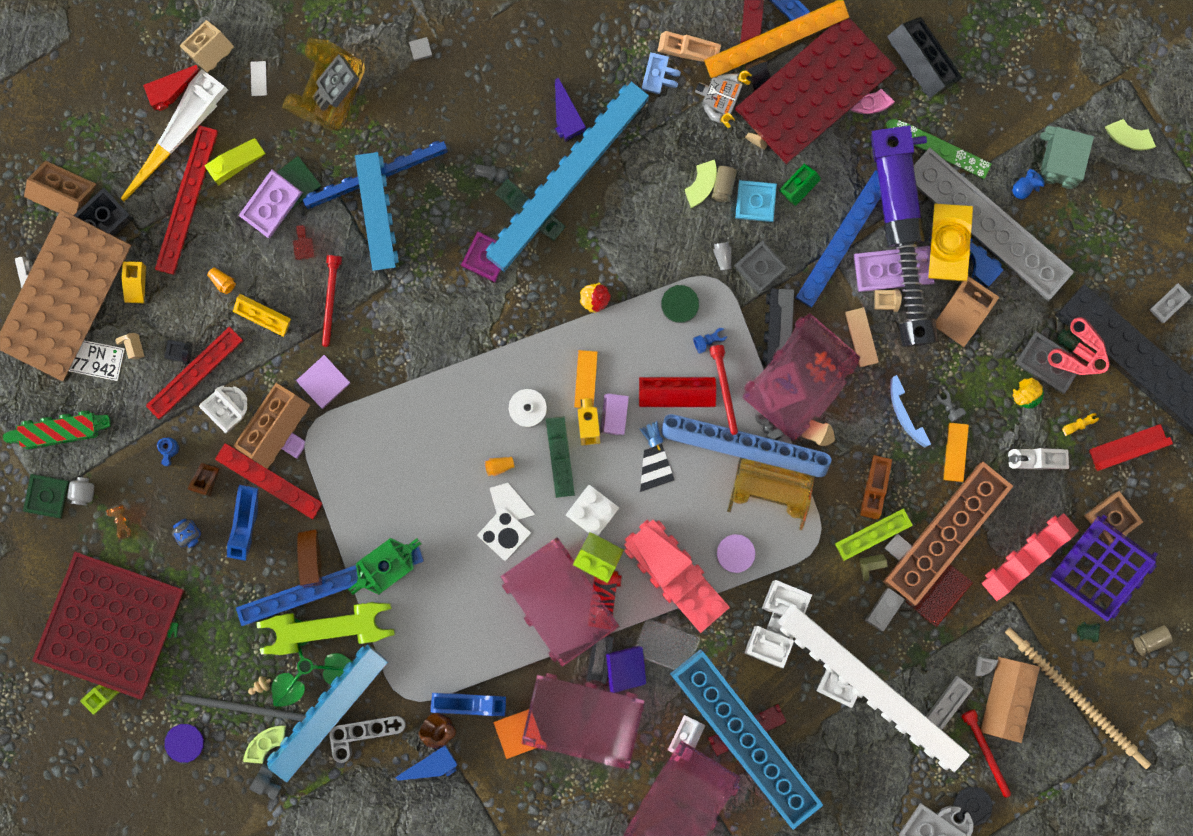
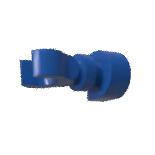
M718 328L713 334L704 335V338L701 335L694 337L693 342L699 354L705 352L706 345L710 346L713 344L712 342L725 341L727 336L719 338L717 335L724 328Z

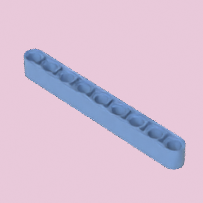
M669 414L664 418L661 429L662 436L669 440L816 477H824L831 464V457L821 451L742 431L732 435L730 428L674 414Z

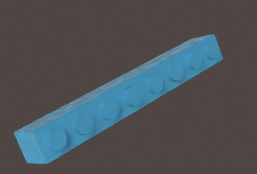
M367 644L365 648L361 647L358 650L354 661L349 662L344 667L343 674L332 681V687L320 695L317 705L315 707L312 706L306 712V718L294 726V732L290 737H285L280 744L279 750L273 752L268 757V769L286 783L388 663L370 645Z

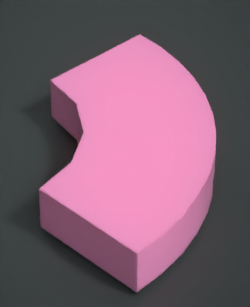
M880 89L876 93L868 94L851 111L860 114H875L886 110L895 101Z

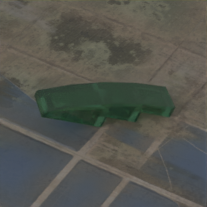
M565 416L545 418L556 498L575 496Z

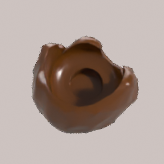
M440 713L431 714L426 718L419 731L421 741L427 747L435 749L445 746L456 734V729L451 719Z

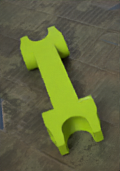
M368 602L353 605L354 614L296 623L294 613L276 615L270 619L256 622L257 628H271L277 635L275 644L260 648L261 654L275 655L292 654L299 652L298 643L356 634L359 644L376 642L395 635V629H381L375 623L377 613L392 609L391 603Z

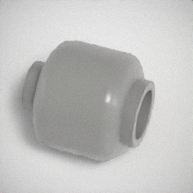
M77 477V481L69 483L67 497L72 501L71 504L87 506V503L93 500L95 486L89 483L88 478Z

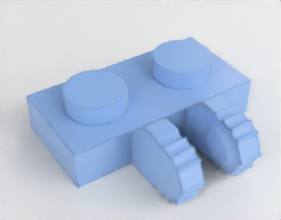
M650 52L641 90L660 94L662 84L676 88L678 83L674 80L664 79V75L666 73L677 77L680 76L681 72L667 67L668 56Z

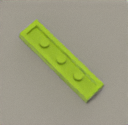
M903 508L835 543V546L843 561L913 525Z

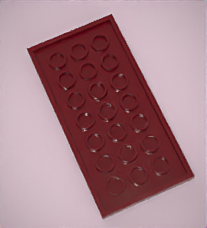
M847 18L828 28L742 101L735 110L787 165L894 73L897 68L850 18Z

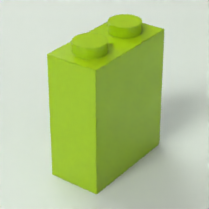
M589 532L573 565L608 583L624 549Z

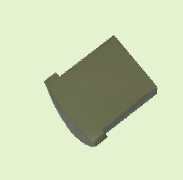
M883 554L860 558L863 581H869L870 570L888 567L887 560Z

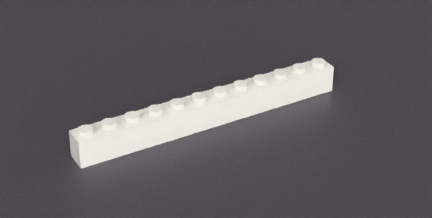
M794 604L779 619L778 623L782 626L780 630L788 637L790 635L796 638L794 642L802 649L807 647L811 651L809 653L811 657L817 662L821 659L825 663L824 667L830 673L835 671L840 675L838 679L843 684L853 686L854 689L852 691L860 698L866 697L869 706L874 710L879 708L883 712L881 716L888 722L893 720L897 724L895 727L902 734L907 732L911 735L910 740L918 747L920 744L926 748L924 752L932 759L937 757L940 760L938 764L946 771L950 768L955 773L968 758L969 754L965 749Z

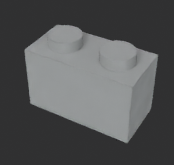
M885 589L865 621L879 631H884L905 599L891 589Z

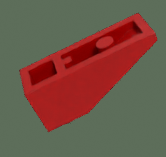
M194 65L143 85L151 107L158 111L168 108V105L172 104L182 94L192 79L199 73L200 69L198 66Z

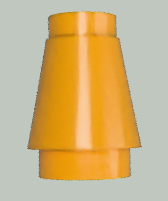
M215 267L207 274L220 293L229 294L236 285L232 277Z
M489 458L488 461H485L488 476L493 475L495 477L514 468L513 458Z

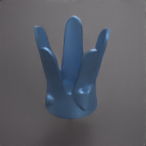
M653 422L652 426L648 424L647 429L645 427L639 428L648 440L650 448L657 445L658 450H660L659 444L663 443L664 440L660 435L658 422Z

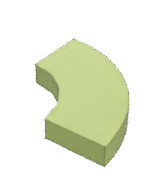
M1124 119L1105 127L1107 133L1115 142L1131 150L1142 151L1156 147L1149 129L1142 131L1133 129L1127 125Z
M715 160L696 166V180L690 187L685 189L690 208L702 203L711 193L717 175Z
M286 726L271 727L258 734L248 745L243 762L264 763L267 753L276 746H280L285 738Z

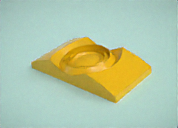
M934 204L929 279L967 281L973 206Z

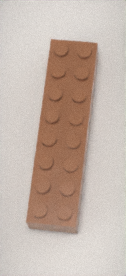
M979 463L883 582L909 604L916 606L1007 495L1013 485L986 463Z

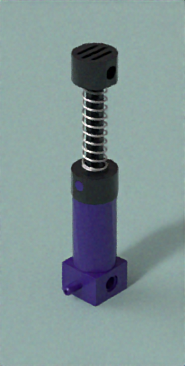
M911 125L874 130L871 133L874 163H877L887 247H895L900 251L897 253L901 259L898 262H901L902 267L899 269L902 270L903 275L901 277L904 280L901 284H904L905 289L902 291L906 294V297L903 299L907 301V304L904 306H907L908 311L906 314L909 316V319L906 320L907 322L899 324L902 347L937 343L936 320L924 318L927 314L923 311L926 306L922 304L924 298L921 297L924 291L920 290L922 283L919 282L921 276L918 275L921 269L917 268L919 261L916 260L918 254L915 253L917 245L925 242L913 164V145L927 143V137L912 138ZM893 141L897 146L890 147L888 142ZM914 330H922L923 337H916Z

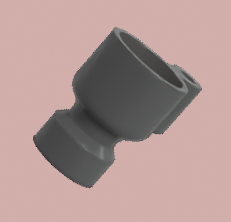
M263 764L249 789L259 795L267 794L269 798L275 800L281 786L271 783L273 772L268 769L267 765Z

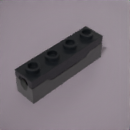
M771 288L770 293H766V305H769V312H765V324H768V331H764V343H767V350H763V361L766 362V367H780L791 361L794 290Z

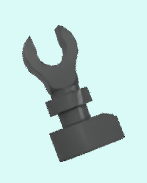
M943 390L947 398L942 400L937 394L936 399L946 407V412L950 413L948 418L954 423L965 416L966 411L963 408L956 409L957 406L955 403L952 404L950 399V393L947 390Z
M763 410L766 416L764 420H760L757 414L755 415L756 421L764 427L763 431L768 434L765 438L779 440L784 436L782 430H774L775 427L773 424H770L767 411Z

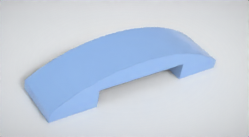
M897 375L891 379L890 393L896 416L909 436L921 446L927 447L931 443L923 427L915 430L899 398L905 391Z

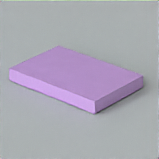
M271 170L239 216L267 238H271L303 192L277 172Z

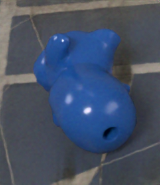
M1029 169L1027 176L1021 177L1013 185V194L1018 199H1026L1033 189L1039 192L1040 186L1044 187V180L1036 171Z

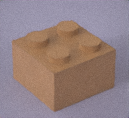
M1120 491L1113 493L1084 515L1090 524L1098 516L1106 515L1105 521L1125 536L1143 523ZM1105 529L1099 535L1109 546L1116 538Z

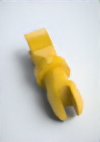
M1090 414L1084 419L1079 418L1076 422L1064 426L1062 430L1065 436L1072 434L1078 429L1083 430L1089 424L1096 423L1099 418H1092L1097 414Z

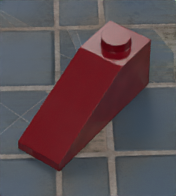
M744 0L740 44L761 34L764 0Z

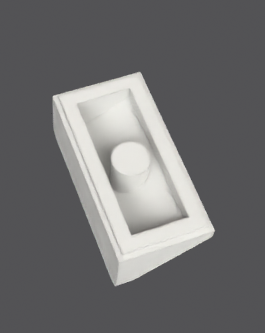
M684 715L668 751L689 760L705 725Z

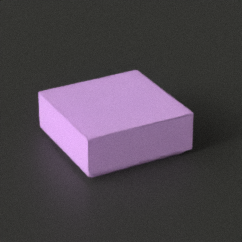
M291 433L281 449L298 459L305 448V441Z

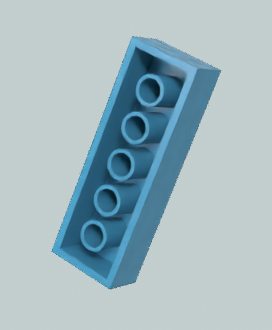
M378 152L355 155L372 270L395 268V263H399L398 253L393 251L392 244H396L395 234L390 232L389 226L393 225L392 214L387 213L386 207L390 205L389 195L384 193V187L387 186L386 175L381 174V168L384 167L383 156H379Z

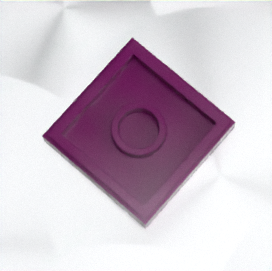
M477 232L461 266L496 282L501 269L487 259L486 249L492 242L496 243L497 240Z

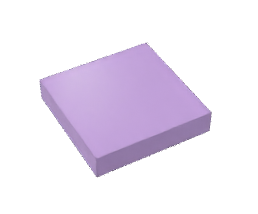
M325 355L296 380L322 409L351 384Z

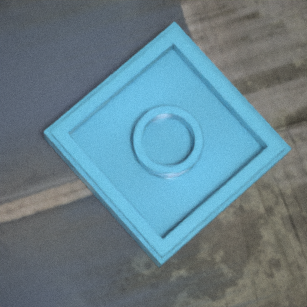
M739 180L735 219L773 222L777 184Z

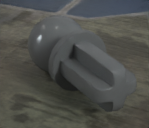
M476 165L475 175L488 178L490 181L494 178L498 183H504L509 178V173L504 168L495 170V166Z

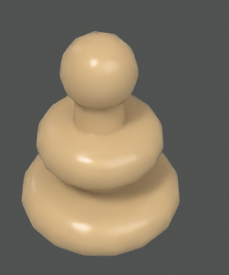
M260 676L259 682L256 681L254 687L250 688L248 693L254 695L256 691L262 693L263 689L269 691L271 679Z

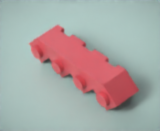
M1064 513L1059 517L1055 515L1046 522L1048 525L1037 535L1033 533L1026 539L1028 543L1017 552L1012 551L1006 556L1007 561L996 570L994 568L985 575L987 578L982 585L996 601L1008 594L1020 581L1029 576L1037 566L1050 558L1058 548L1071 540L1079 531Z

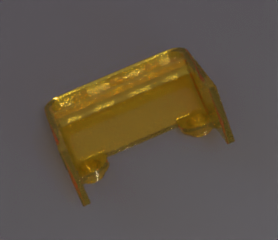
M740 458L730 493L727 512L731 513L733 502L743 504L748 502L749 497H754L787 506L786 511L791 517L800 518L799 530L803 531L810 508L814 476Z

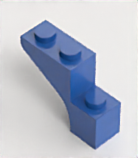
M243 485L238 487L233 525L227 543L228 558L244 561L247 559L252 544V530L258 515V488Z
M432 693V713L505 716L506 697Z

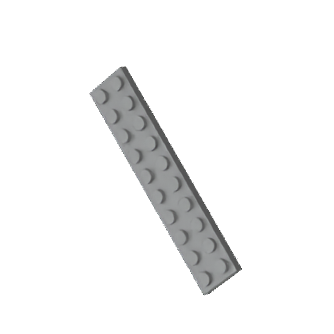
M931 148L916 162L914 171L917 189L935 204L973 206L971 235L1047 301L1055 295L1074 273L1071 268Z

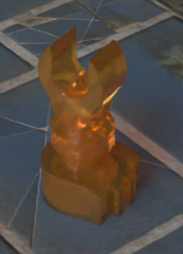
M123 505L106 510L107 516L115 517L114 523H117V537L122 539V529L126 530L128 537H130L131 530L126 526L124 522L126 519L122 516V513H125Z

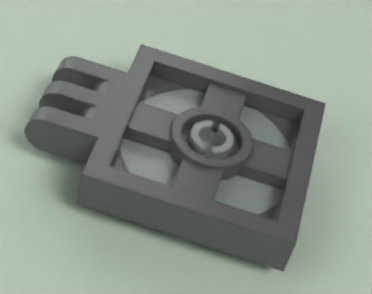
M338 54L316 81L319 89L313 95V99L322 111L326 110L329 105L337 107L359 80L344 56Z

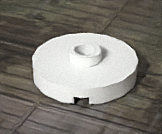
M524 389L512 396L508 409L510 417L516 424L522 427H533L542 422L546 415L547 406L545 399L540 393L532 389ZM527 404L530 405L531 410L525 411L524 406Z

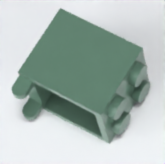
M1047 126L1045 132L1040 134L1042 140L1048 141L1040 175L1045 183H1059L1067 189L1076 188L1084 179L1094 136L1060 127Z

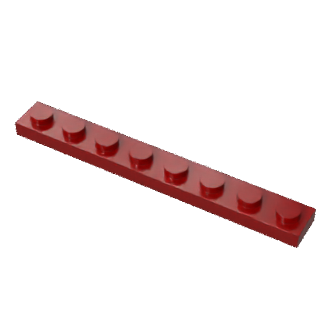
M201 125L198 127L156 263V271L175 275L207 171L205 165L210 161L218 131Z

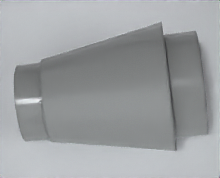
M729 242L714 244L715 249L713 251L720 270L731 269L732 246L729 245Z

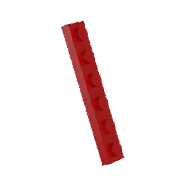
M229 326L162 389L146 407L161 420L234 351L243 340Z
M226 443L215 458L216 461L311 519L315 518L323 505L316 498Z

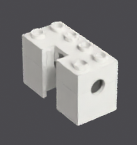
M777 580L772 581L762 609L772 612L767 629L754 626L744 654L779 668H784L794 642V636L790 635L788 637L780 630L782 626L778 621L792 604L805 614L812 594Z

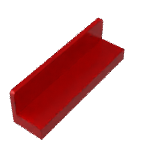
M639 377V407L716 406V377Z
M1159 424L1092 448L1089 452L1096 470L1099 471L1172 445L1173 443L1171 437L1166 438L1163 428Z

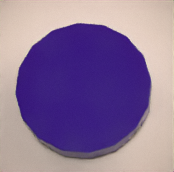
M191 724L174 726L165 738L166 752L177 762L195 760L204 748L203 735L197 727Z

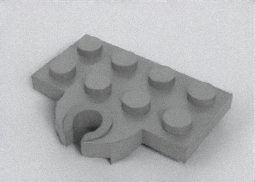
M920 803L899 833V836H971L973 821L968 812L964 814L963 821H954L953 817L956 813L960 812V806H947L938 813H935Z

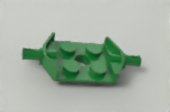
M389 538L356 563L357 583L348 588L351 594L354 595L360 589L366 588L380 595L403 576L414 570L412 552L422 545L420 540L416 538L411 543L405 545L393 538ZM384 560L389 563V569L386 572H382L379 569L380 562Z

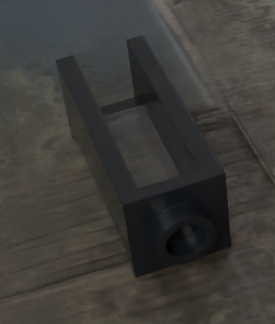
M598 630V633H593L585 677L587 681L596 680L606 684L608 674L606 654L611 653L614 639L613 636L609 635L610 632Z

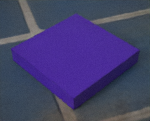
M642 646L606 654L610 692L616 693L646 684Z

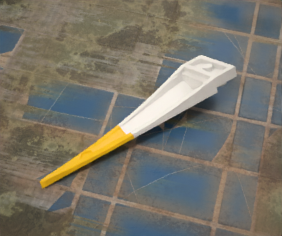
M201 69L189 83L167 128L137 176L122 195L121 200L125 201L217 107L216 103L228 91L224 85Z

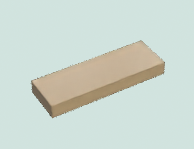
M864 307L845 312L859 368L879 363Z

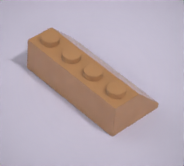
M275 383L233 447L268 469L281 448L284 447L291 433L296 429L301 418L306 414L310 404Z
M998 657L980 729L982 733L1022 743L1040 667Z

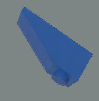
M447 745L398 775L396 779L399 781L436 777L443 774L449 776L457 771L455 767L459 764Z

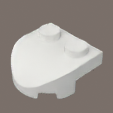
M220 386L199 407L227 433L243 419L247 411V397L237 387Z

